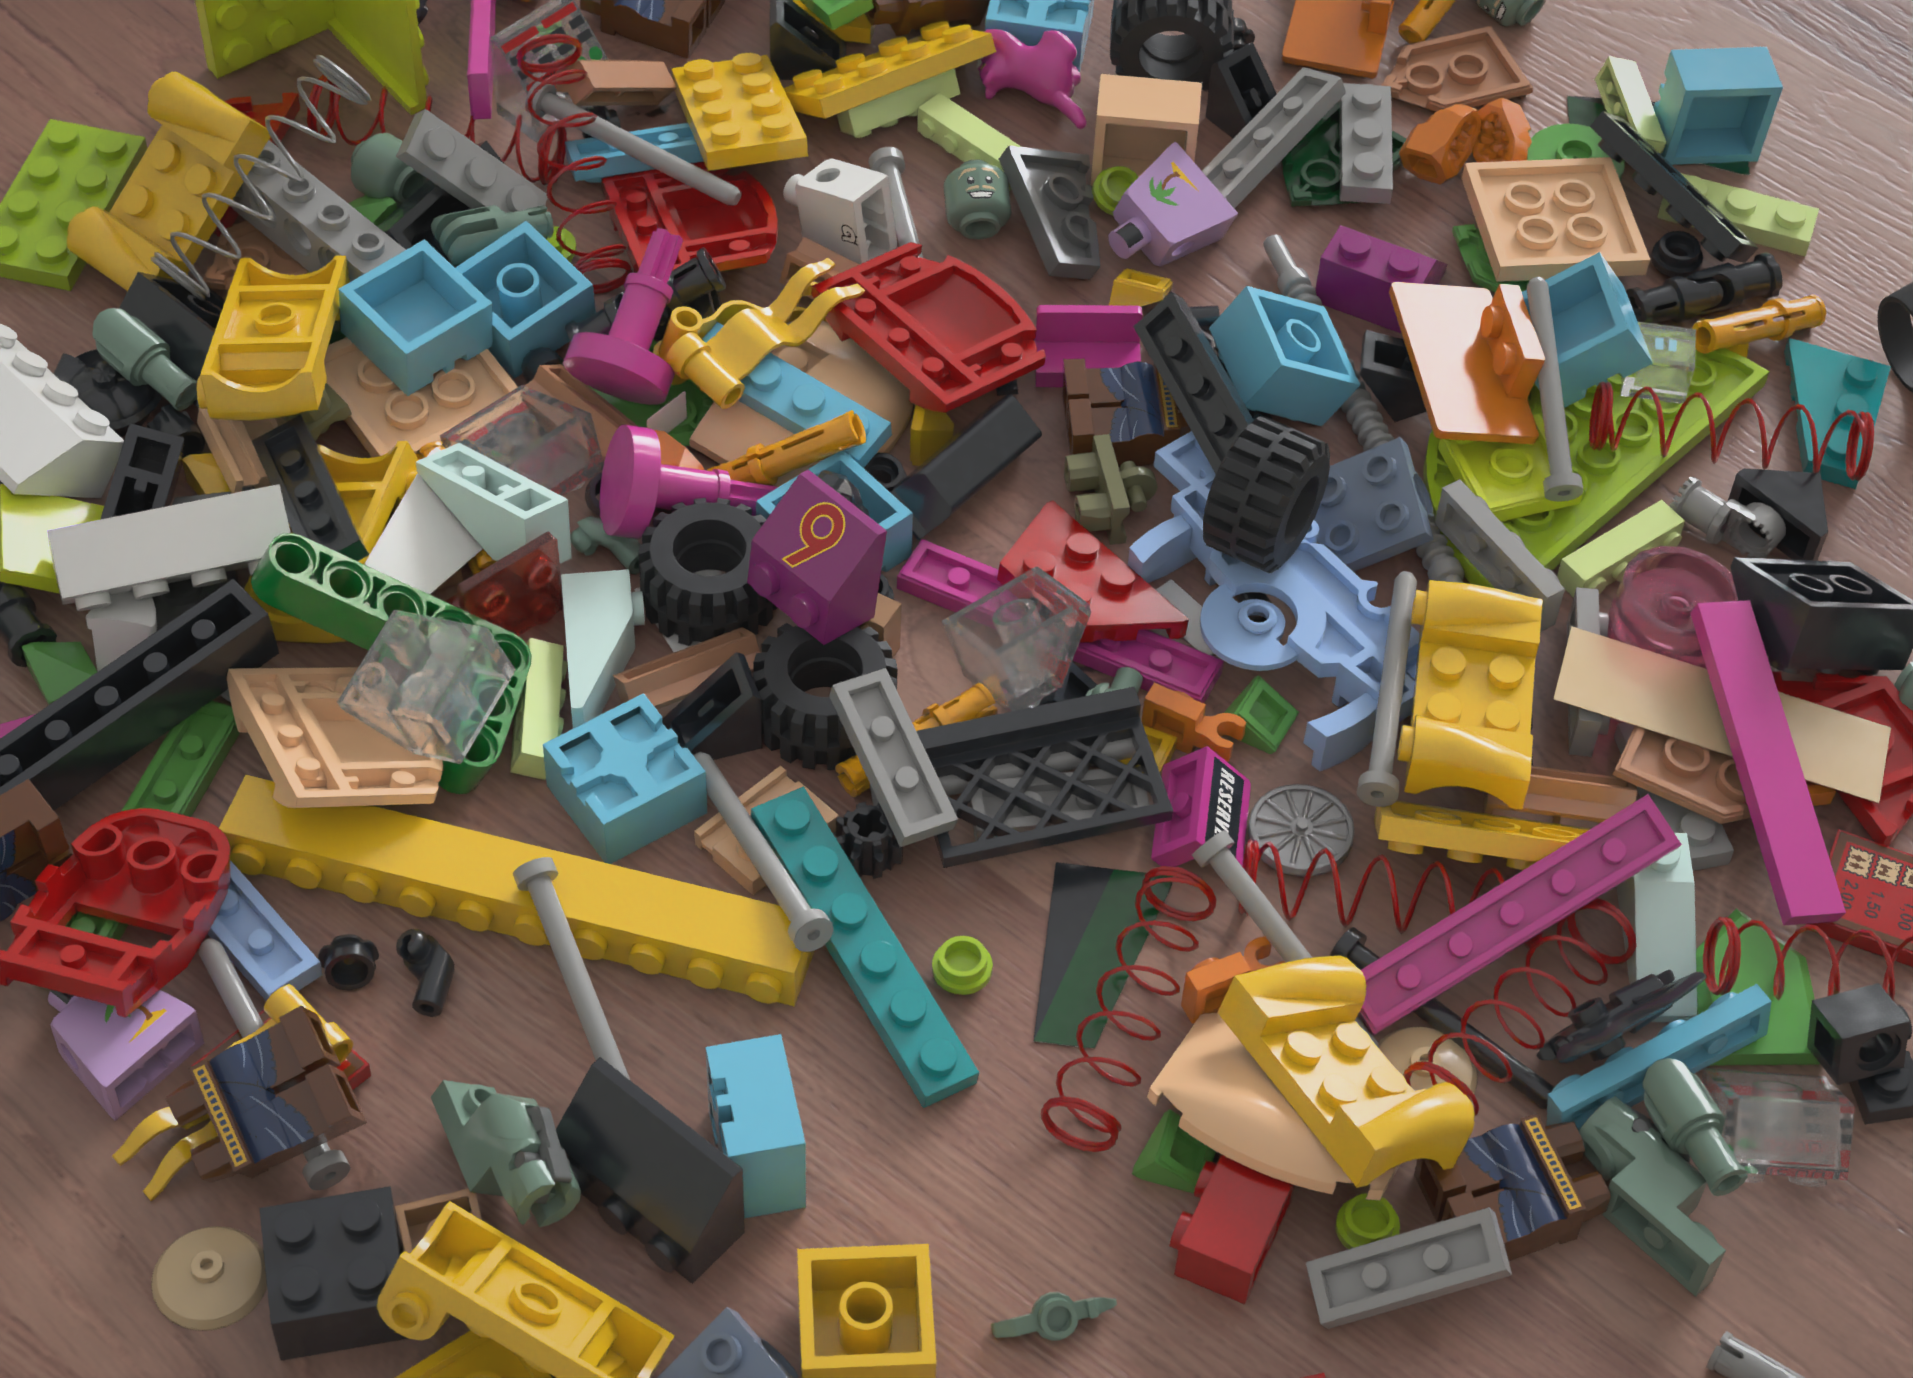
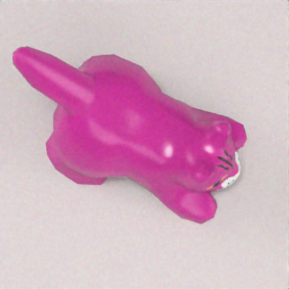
M987 29L984 31L992 34L996 49L995 53L982 57L977 62L980 79L985 85V97L988 100L992 99L998 91L1004 88L1017 89L1026 92L1040 103L1055 106L1077 128L1084 129L1086 127L1087 121L1082 109L1071 100L1075 87L1081 82V74L1072 64L1077 55V50L1067 36L1055 30L1045 31L1037 45L1027 46L1006 31L998 29Z

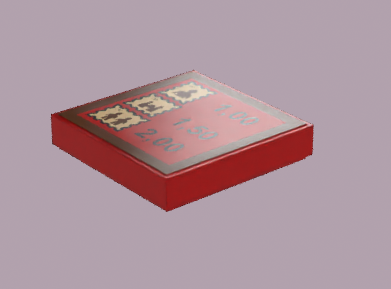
M1838 829L1829 853V859L1846 913L1838 921L1809 923V925L1818 926L1829 938L1843 943L1854 932L1861 929L1871 930L1883 941L1891 958L1896 948L1906 938L1913 935V855ZM1861 935L1849 943V945L1884 957L1878 942L1871 936ZM1913 941L1909 942L1901 950L1896 959L1897 962L1913 967Z

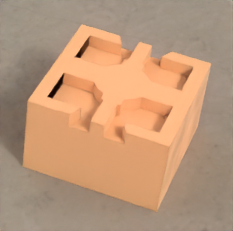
M1101 74L1091 186L1093 187V183L1099 173L1115 166L1127 167L1133 170L1139 177L1175 141L1194 162L1202 83Z

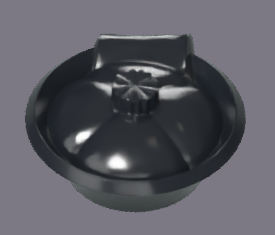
M97 349L76 357L66 353L62 354L53 373L60 381L73 386L78 391L77 397L91 410L104 415L110 422L109 427L120 437L126 436L130 423L142 426L162 398V395L149 384L140 386L131 384L99 355Z

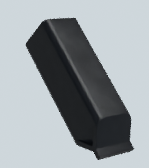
M1008 394L990 405L890 492L913 513L912 534L918 541L949 518L1041 438V430L1013 395Z

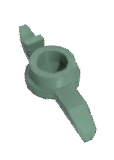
M1048 1292L1040 1296L1034 1303L1031 1313L992 1323V1334L996 1338L1016 1337L1036 1331L1045 1339L1051 1341L1062 1340L1074 1332L1078 1320L1087 1317L1091 1319L1098 1317L1102 1312L1115 1307L1117 1300L1115 1298L1091 1297L1073 1301L1063 1293Z

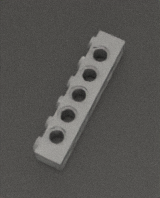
M268 140L258 159L299 177L281 150ZM254 163L247 175L249 181L271 209L273 220H263L231 206L233 210L311 273L324 267L335 256H346L351 282L406 250L300 164L298 166L304 174V182H296L257 163ZM243 182L233 201L268 216L263 206L245 182Z

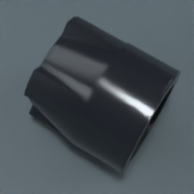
M172 404L161 407V412L154 417L153 421L147 422V428L185 438L184 458L192 454H201L205 447V438L186 411H177Z

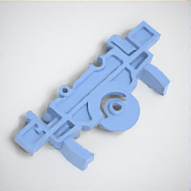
M1192 431L1156 451L1154 467L1180 491L1172 496L1170 511L1174 514V518L1152 528L1129 547L1128 566L1147 583H1150L1170 574L1197 557L1206 568L1204 580L1210 586L1215 583L1219 585L1205 600L1200 615L1201 634L1210 650L1225 662L1247 670H1274L1287 666L1297 660L1318 678L1336 677L1332 703L1340 709L1307 722L1303 743L1314 751L1311 765L1319 771L1344 762L1360 752L1373 740L1391 605L1379 608L1369 603L1375 599L1378 583L1361 580L1324 544H1317L1319 525L1314 520L1294 554L1273 573L1262 571L1206 546L1203 540V516L1207 497L1216 475ZM1260 592L1272 595L1283 601L1291 609L1296 619V627L1288 636L1287 644L1283 646L1279 642L1284 634L1285 618L1277 606L1260 599H1249L1238 603L1232 597L1242 593ZM1259 615L1267 620L1257 623L1250 620L1248 616ZM1412 626L1399 722L1412 715L1419 632Z

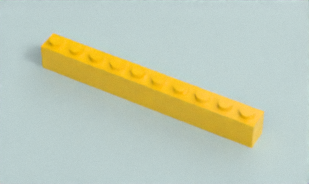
M245 775L219 827L229 841L230 860L242 873L249 875L261 873L289 880L301 888L314 889L317 887L345 894L357 902H377L401 908L405 912L417 917L434 916L458 922L465 928L473 931L490 930L514 936L520 941L534 946L550 945L530 892L518 889L513 872L526 862L537 858L550 857L553 859L558 871V876L552 883L581 957L589 960L606 959L630 965L645 974L662 973L686 979L705 989L722 988L746 994L761 1003L771 1004L778 1002L795 1007L814 951L803 952L796 948L788 935V928L791 922L779 905L372 805L289 808L273 799L274 781Z

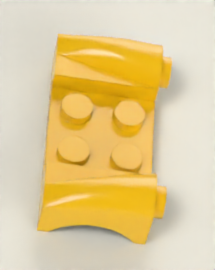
M171 72L159 78L152 84L149 90L148 114L162 125L110 212L92 206L75 215L68 225L67 248L126 291L129 290L138 272L173 279L151 261L154 252L163 255L188 275L190 270L175 251L170 241V233L183 232L207 242L217 225L211 219L202 203V194L214 193L233 200L244 182L235 168L234 155L245 154L258 158L271 137L266 127L230 106L201 84L178 72ZM241 158L238 159L241 169L247 176L254 162ZM207 197L208 205L220 221L229 204ZM174 236L184 255L194 265L204 246L183 237Z
M335 256L319 270L302 275L278 273L263 267L252 258H240L197 381L199 407L207 409L211 419L264 420L319 409L327 381L324 358L335 321L340 320L338 289L350 283L346 256Z
M397 441L396 445L388 453L373 458L347 456L323 445H317L370 555L384 530L391 512L396 511L418 473L416 470L418 458L408 441ZM369 555L358 562L365 564ZM252 576L249 577L244 590L269 614L276 641L300 643L348 642L269 606L254 593L251 585Z
M1435 580L1428 581L1426 591H1415L1411 624L1420 625L1411 726L1402 725L1397 760L1407 762L1405 793L1417 794L1432 788L1446 786L1469 787L1499 798L1510 808L1522 810L1531 775L1533 735L1530 734L1535 659L1540 643L1542 599L1475 584Z
M1343 956L1304 958L1234 976L1217 1013L1356 1188L1367 1186L1391 1168L1414 1159H1432L1438 1162L1443 1170L1454 1167L1474 1128V1108L1470 1099L1455 1085L1448 1082L1438 1083L1428 1089L1414 1091L1409 1086L1402 1074L1394 1068L1374 1044L1368 1033L1355 1021L1365 1001L1366 980L1361 970L1349 959Z
M450 1201L443 1208L416 1248L410 1254L404 1251L399 1256L377 1302L380 1317L387 1326L404 1337L414 1340L430 1339L452 1315L464 1322L473 1333L484 1338L493 1339L523 1357L524 1361L533 1369L549 1373L556 1378H652L675 1336Z

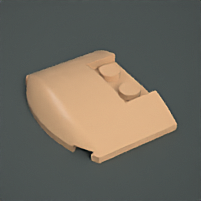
M822 321L814 334L805 343L797 347L782 345L772 352L775 356L891 422L892 435L877 453L888 454L906 429L913 413V403L909 402L910 390L854 340L849 338L842 342L831 326ZM737 401L728 409H722L714 402L690 437L689 446L719 464H723L745 455L747 449L761 443L767 446L794 435V433L740 401ZM820 461L778 477L777 483L771 486L780 487Z
M362 667L228 669L227 684L238 732L249 733L275 783L273 799L286 807L433 804L437 797L438 782L441 780L443 771L441 751L430 726L418 710L394 688L387 691H374L365 686L370 683L372 673Z
M1218 1013L1200 1015L1151 1085L1147 1098L1156 1106L1164 1095L1183 1113L1178 1125L1181 1129L1211 1149L1255 1171L1296 1186L1332 1195L1336 1181L1353 1183ZM1399 1165L1391 1168L1369 1183L1370 1188L1366 1199L1380 1200Z

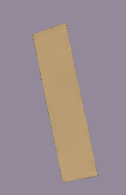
M1571 626L1554 700L1733 757L1707 669ZM1778 692L1805 780L1879 803L1891 727Z

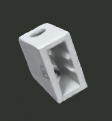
M828 159L805 176L795 174L787 181L783 192L786 202L798 207L803 237L857 264H862L898 248L888 175L836 159Z

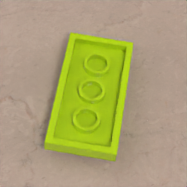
M50 119L0 203V277L71 291L86 262L67 248L68 225L75 215L92 206L110 212L147 150L146 138Z

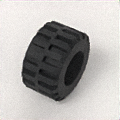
M1232 0L1113 1L1110 59L1111 64L1116 65L1117 75L1202 83V90L1206 92L1209 90L1212 64L1233 52L1234 10H1232ZM1166 31H1177L1185 34L1164 35L1160 33Z
M1260 416L1250 423L1229 448L1211 485L1203 516V540L1206 546L1267 573H1273L1276 569L1278 570L1294 554L1303 541L1321 504L1330 470L1328 444L1265 416Z
M706 498L694 499V504L689 506L681 502L671 506V514L661 512L653 519L654 527H646L642 535V544L639 545L640 591L643 594L646 617L650 623H659V632L667 638L677 634L678 643L690 646L693 641L704 642L741 627L757 635L758 625L767 626L773 619V610L778 608L767 598L760 596L747 583L751 542L766 519L761 514L752 516V508L742 503L734 507L730 505V500L718 498L717 503H706ZM702 570H719L727 572L716 576H702L694 574L695 572Z
M786 623L777 628V637L768 636L761 644L762 653H756L753 662V679L761 697V722L764 744L771 751L780 749L781 759L789 763L796 759L801 760L802 768L815 770L816 764L827 765V770H835L837 764L844 762L852 756H856L857 754L830 697H818L805 692L820 687L832 688L834 684L884 668L887 669L897 690L896 659H892V649L887 641L878 642L879 633L870 626L863 630L858 626L825 645L797 625L793 627Z

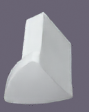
M133 591L110 595L111 605L92 609L86 615L87 627L92 629L97 672L157 632V615L152 597L135 599Z

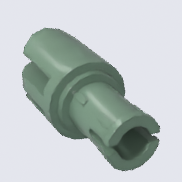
M491 205L444 214L434 218L431 223L432 233L440 243V247L453 267L460 265L525 221L534 227L545 239L552 237L554 227L550 211L547 212L545 205L507 213L498 206Z
M108 308L98 314L93 322L92 334L99 355L134 386L149 384L167 399L177 411H182L192 405L197 399V381L190 378L170 360V346L139 319L129 315L123 309Z
M1671 1058L1657 1060L1647 1069L1643 1080V1088L1645 1090L1644 1104L1649 1116L1672 1151L1680 1154H1689L1714 1196H1722L1733 1192L1745 1182L1748 1175L1721 1135L1726 1118L1702 1081L1689 1070L1685 1063Z

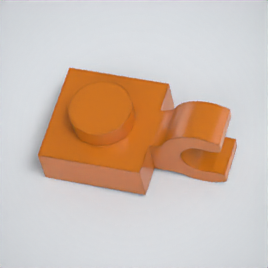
M1155 682L1144 698L1141 720L1142 724L1147 727L1176 736L1177 750L1190 754L1194 752L1196 747L1201 749L1208 746L1226 762H1229L1232 757L1234 743L1220 736L1228 735L1242 741L1247 723L1243 718L1232 713L1205 716L1206 704L1194 700L1184 692L1173 691Z
M1258 937L1250 941L1244 950V956L1239 951L1222 959L1216 957L1208 958L1194 966L1191 971L1186 972L1181 1007L1192 1024L1202 1014L1218 1012L1235 975L1270 967L1258 962V960L1270 956L1272 944L1266 937ZM1285 961L1277 962L1274 965L1285 963Z

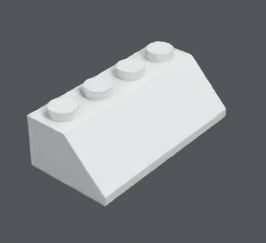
M0 324V481L13 494L102 498L119 460L124 440L109 427L110 422L104 415L91 410L77 397L78 391L73 386L60 381L47 368L48 363L42 357L27 350L17 340L18 336L12 329Z
M280 484L51 529L47 530V537L62 604L75 603L77 611H86L111 605L110 595L133 591L135 599L155 597L170 592L168 583L191 579L193 587L214 585L227 581V571L246 567L249 568L250 576H252L272 540L281 534L291 532Z

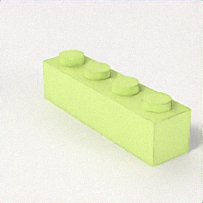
M1609 56L1595 78L1606 111L1622 117L1661 154L1667 142L1636 62Z
M955 69L837 114L841 132L853 135L855 138L865 137L872 133V129L879 126H893L898 123L899 118L904 116H918V107L938 93H941L948 99L960 95Z
M941 93L936 94L918 107L917 131L963 162L983 160L1003 171L999 157L1007 146L1021 147Z
M1660 500L1561 560L1557 578L1573 598L1576 587L1599 589L1600 594L1606 586L1616 580H1624L1637 567L1641 565L1647 566L1657 555L1676 548L1682 539L1681 533L1685 520L1663 500Z
M529 638L526 644L530 649L532 659L515 710L510 772L545 780L543 744L560 736L563 730L564 718L559 717V712L565 701L566 690L561 688V682L565 678L568 663L563 660V645Z

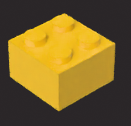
M929 1244L797 1249L801 1378H936L937 1363Z

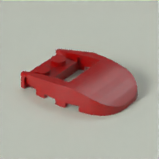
M139 808L111 814L88 827L71 843L74 853L60 867L48 864L35 880L38 888L37 893L28 906L22 904L19 906L10 921L15 938L7 951L0 950V985L8 987L13 980L115 1006L117 1015L126 1018L188 967L214 923L227 895L231 878L230 844L226 835L212 823L165 810ZM78 911L172 935L173 937L169 942L160 940L151 949L65 926Z

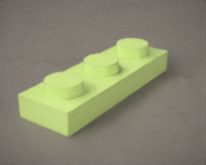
M1682 174L1753 243L1806 256L1818 215V208L1701 179L1697 176ZM1663 197L1657 218L1678 223L1667 213L1666 208L1670 203Z

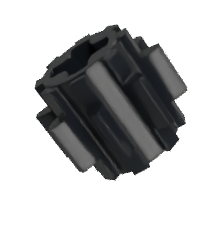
M866 802L858 803L853 812L847 811L844 817H837L836 840L860 878L862 875L872 876L873 879L880 878L884 870H892L895 864L903 862V847L899 846L880 803L877 806L867 805Z

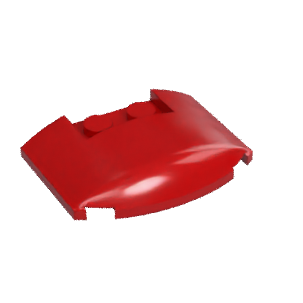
M704 161L691 163L739 189L741 193L739 202L736 205L729 206L657 169L601 178L605 199L617 203L615 208L609 211L614 231L619 232L624 246L627 247L626 252L633 266L634 273H638L653 231L656 232L657 228L666 229L670 234L679 235L683 239L673 270L695 258L696 252L703 247L708 251L720 272L765 264L775 249L778 239L776 208L766 189L746 171L731 176L725 174L729 171V168L708 171Z
M909 242L812 285L811 295L814 299L823 292L835 287H849L859 284L865 290L862 295L837 304L828 312L825 319L842 342L849 338L854 340L910 390L909 402L922 408L946 413L1045 365L1044 349L1037 351L1034 341L1037 330L1022 307L1002 287L977 269L948 254L941 263L918 257L922 252V245Z

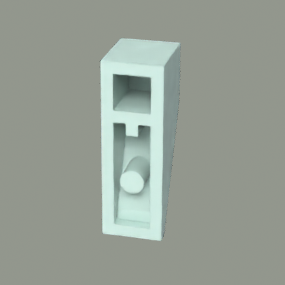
M461 443L416 461L418 474L493 560L529 579L543 575L550 568L572 558L568 499Z
M629 569L561 574L573 729L602 713L616 686L613 675L624 671L635 650L634 626L645 625L642 591L631 592Z
M1675 833L1682 844L1678 849L1616 886L1619 909L1630 921L1636 934L1637 947L1633 956L1627 960L1630 984L1650 974L1656 976L1671 969L1675 976L1674 981L1696 972L1695 884L1687 833ZM1622 927L1626 953L1628 949L1627 935ZM1697 987L1673 1003L1670 1009L1652 1022H1673L1679 1019L1687 1021L1697 1015Z

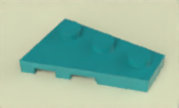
M1788 338L1784 357L1787 366H1790L1791 382L1789 385L1791 401H1795V404L1804 405L1810 412L1817 434L1818 454L1832 423L1840 414L1847 410H1853L1857 414L1860 411L1864 413L1869 412L1872 415L1875 426L1891 366ZM1796 409L1798 416L1796 432L1803 472L1813 473V446L1809 422L1805 412ZM1847 415L1837 424L1830 437L1819 473L1821 474V480L1856 489L1859 481L1850 480L1846 472L1847 441L1854 420V416ZM1861 432L1857 447V466L1859 463L1863 443Z

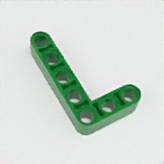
M285 533L275 537L252 574L251 585L257 597L269 606L457 690L438 742L443 762L441 780L438 784L446 791L455 794H467L476 789L501 754L531 666L532 655L528 645L522 638L510 631L304 536Z

